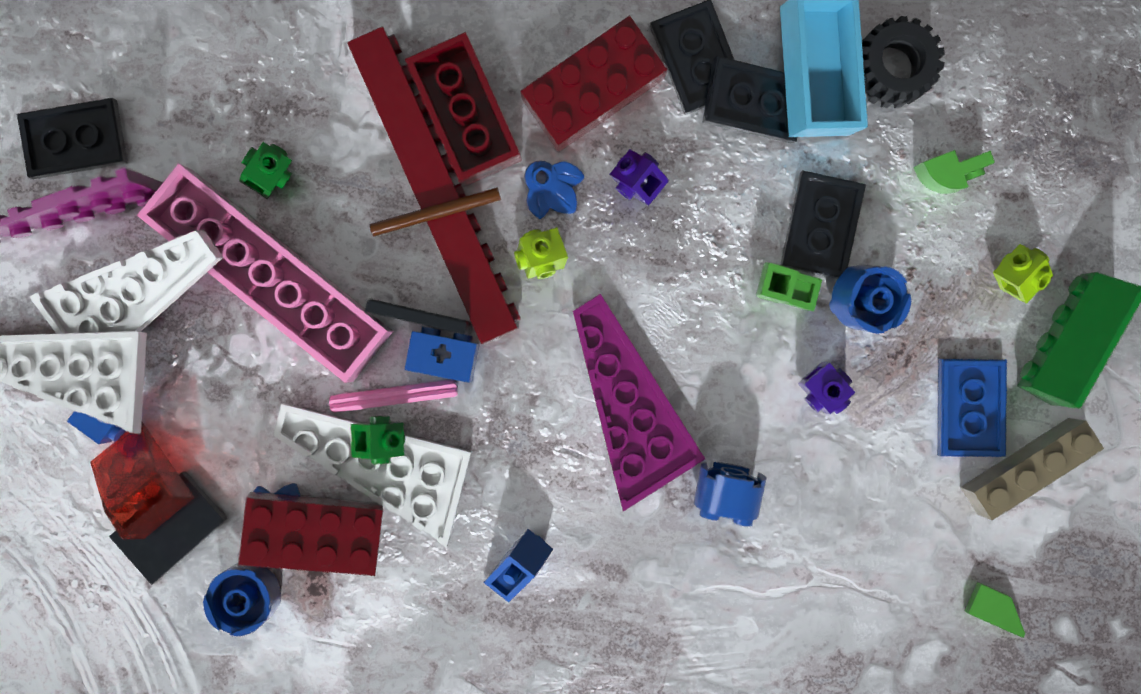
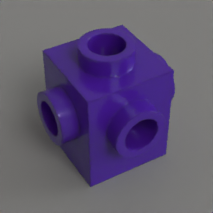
M631 149L619 160L618 164L609 174L618 183L615 189L628 200L634 197L648 206L670 181L658 168L659 163L656 159L646 152L640 155Z
M821 362L798 382L807 394L804 398L805 401L817 413L820 410L827 414L842 412L850 405L851 401L849 398L856 393L850 387V384L853 383L851 378L841 368L836 370L830 362Z

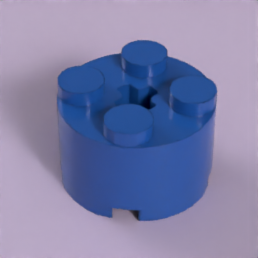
M857 265L846 268L839 276L833 287L832 299L829 305L832 313L845 326L855 330L880 334L886 333L885 331L892 328H897L904 322L910 311L911 294L907 292L905 277L897 270L883 266Z
M704 462L700 467L693 503L700 509L699 515L705 519L719 520V517L733 519L732 522L737 525L750 527L753 524V520L759 517L766 476L758 472L756 478L749 475V468L723 462H714L713 468H708L707 462Z
M235 564L216 576L209 584L203 601L205 615L209 623L217 630L221 629L232 636L248 635L271 618L280 606V585L276 576L268 567ZM239 595L244 596L246 599L241 600Z

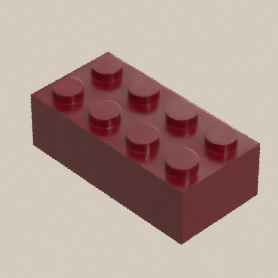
M629 15L520 92L522 101L559 153L665 79L667 68Z
M466 32L405 59L456 176L463 187L522 161L519 150Z
M250 492L246 497L238 565L375 576L383 506L372 502Z

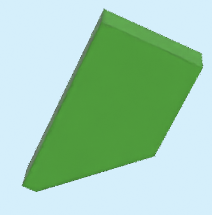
M977 582L964 611L1024 638L1025 631L1012 598Z

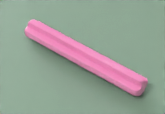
M450 379L330 396L329 404L331 412L337 413L457 396L458 386L456 380Z

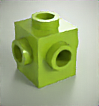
M557 227L542 232L540 229H535L525 233L519 240L517 251H514L519 270H525L527 279L536 276L538 279L548 278L554 275L557 270L563 269L568 259Z
M1019 244L1011 253H1008L1002 259L1000 265L993 271L1000 289L1025 304L1038 291L1046 288L1054 276L1049 265V257L1037 248L1031 250L1022 244Z

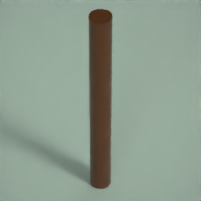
M497 187L371 223L369 226L373 237L497 202L501 200Z

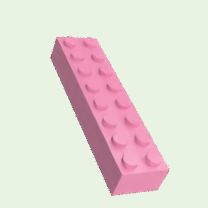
M178 163L137 215L168 241L194 231L204 230L224 257L208 273L345 383L354 382L394 332L372 313L365 312V308L190 168Z

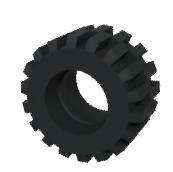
M900 16L896 21L892 17L886 19L882 25L879 23L862 40L865 94L868 93L871 96L868 100L869 102L875 104L877 101H881V107L888 108L894 104V108H899L906 103L914 102L938 82L941 77L938 73L944 69L945 62L939 59L945 55L944 47L938 48L937 44L941 39L938 34L934 37L931 35L930 31L933 28L929 24L922 27L920 26V19L914 18L911 22H908V16ZM895 48L907 55L911 63L910 78H898L887 71L882 58L884 49Z

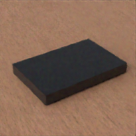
M706 0L650 22L651 31L684 115L705 108L713 59L716 56H721L734 60L711 0Z
M716 56L713 59L702 123L787 143L797 142L798 137H789L784 72L721 56Z
M114 98L17 114L27 178L39 179L128 163L118 102Z
M801 171L780 266L838 279L849 266L866 184Z
M373 299L367 300L365 312L471 335L473 328L472 323L469 321Z
M183 471L114 531L109 538L147 581L153 585L228 518L190 475Z

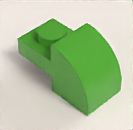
M953 150L915 166L914 170L920 182L929 190L940 194H951L968 188L967 181L986 174L984 168L994 164L995 161L991 151L959 162L957 154Z
M766 262L763 264L756 296L771 302L815 311L822 279L799 273V271Z

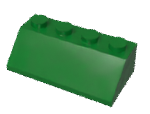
M1098 272L1081 274L1071 282L1068 288L1069 296L1065 303L1055 310L1052 316L1053 324L1049 331L1040 337L1036 344L1037 352L1020 372L1021 380L1017 386L1050 405L1081 409L1141 304V286Z

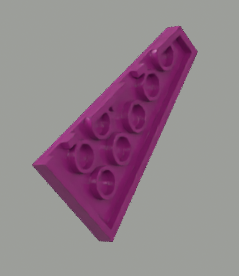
M126 167L115 170L116 177L105 178L104 176H98L90 179L91 187L83 185L71 186L32 200V207L22 208L21 206H16L8 209V217L0 215V238L11 236V238L32 235L31 230L38 228L43 230L58 229L63 227V222L73 219L74 222L89 221L95 218L94 214L104 211L106 214L121 213L126 211L125 206L136 203L137 206H145L163 182Z
M599 294L574 310L573 314L624 512L704 461L705 457L602 295Z

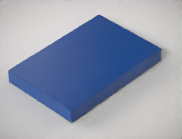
M938 359L937 455L950 457H1006L1007 359Z

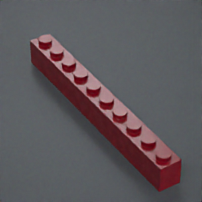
M382 26L348 41L349 49L420 208L423 209L465 197L466 193L461 183L455 185L450 173L454 172L447 153L441 155L437 143H440L441 140L434 124L428 125L424 114L428 111L420 94L415 96L410 84L415 83L411 72L407 64L402 66L397 55L402 53L396 36L394 34L388 36ZM465 210L427 221L480 343H488L519 329L516 322L520 321L521 317L514 302L508 304L503 292L508 290L501 272L494 274L490 262L495 259L488 243L481 244L477 232L482 230L475 214L471 213L468 215Z

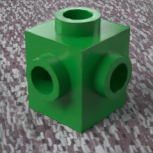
M262 142L258 150L251 147L244 157L242 164L246 167L241 173L239 182L268 199L276 186L283 189L291 177L292 172L288 168L292 160L287 157V152L275 144L269 146Z
M370 416L369 423L351 424L352 458L371 459V464L391 463V457L404 456V422H390V416Z

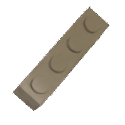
M1068 418L960 488L977 515L994 520L1102 451L1104 447L1086 420Z

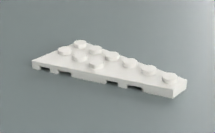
M204 230L194 231L166 242L159 247L143 251L134 255V257L110 264L82 275L78 279L54 286L50 290L29 297L56 334L141 332L224 257Z
M131 331L0 336V382L11 385L15 389L32 393L39 398L78 413L95 417L99 421L116 425L128 432L141 434L147 333Z
M286 403L281 404L273 436L302 455L310 457L321 464L327 471L333 475H338L350 483L352 487L392 513H397L420 531L428 533L437 539V542L445 547L448 546L472 451L405 434L404 456L391 457V463L371 464V459L351 457V424L360 422Z

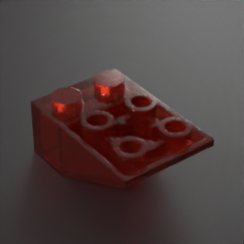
M142 421L141 434L127 431L119 440L112 443L90 462L104 513L122 540L145 539L194 498Z

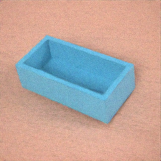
M859 0L786 1L780 6L789 137L849 136L868 128Z

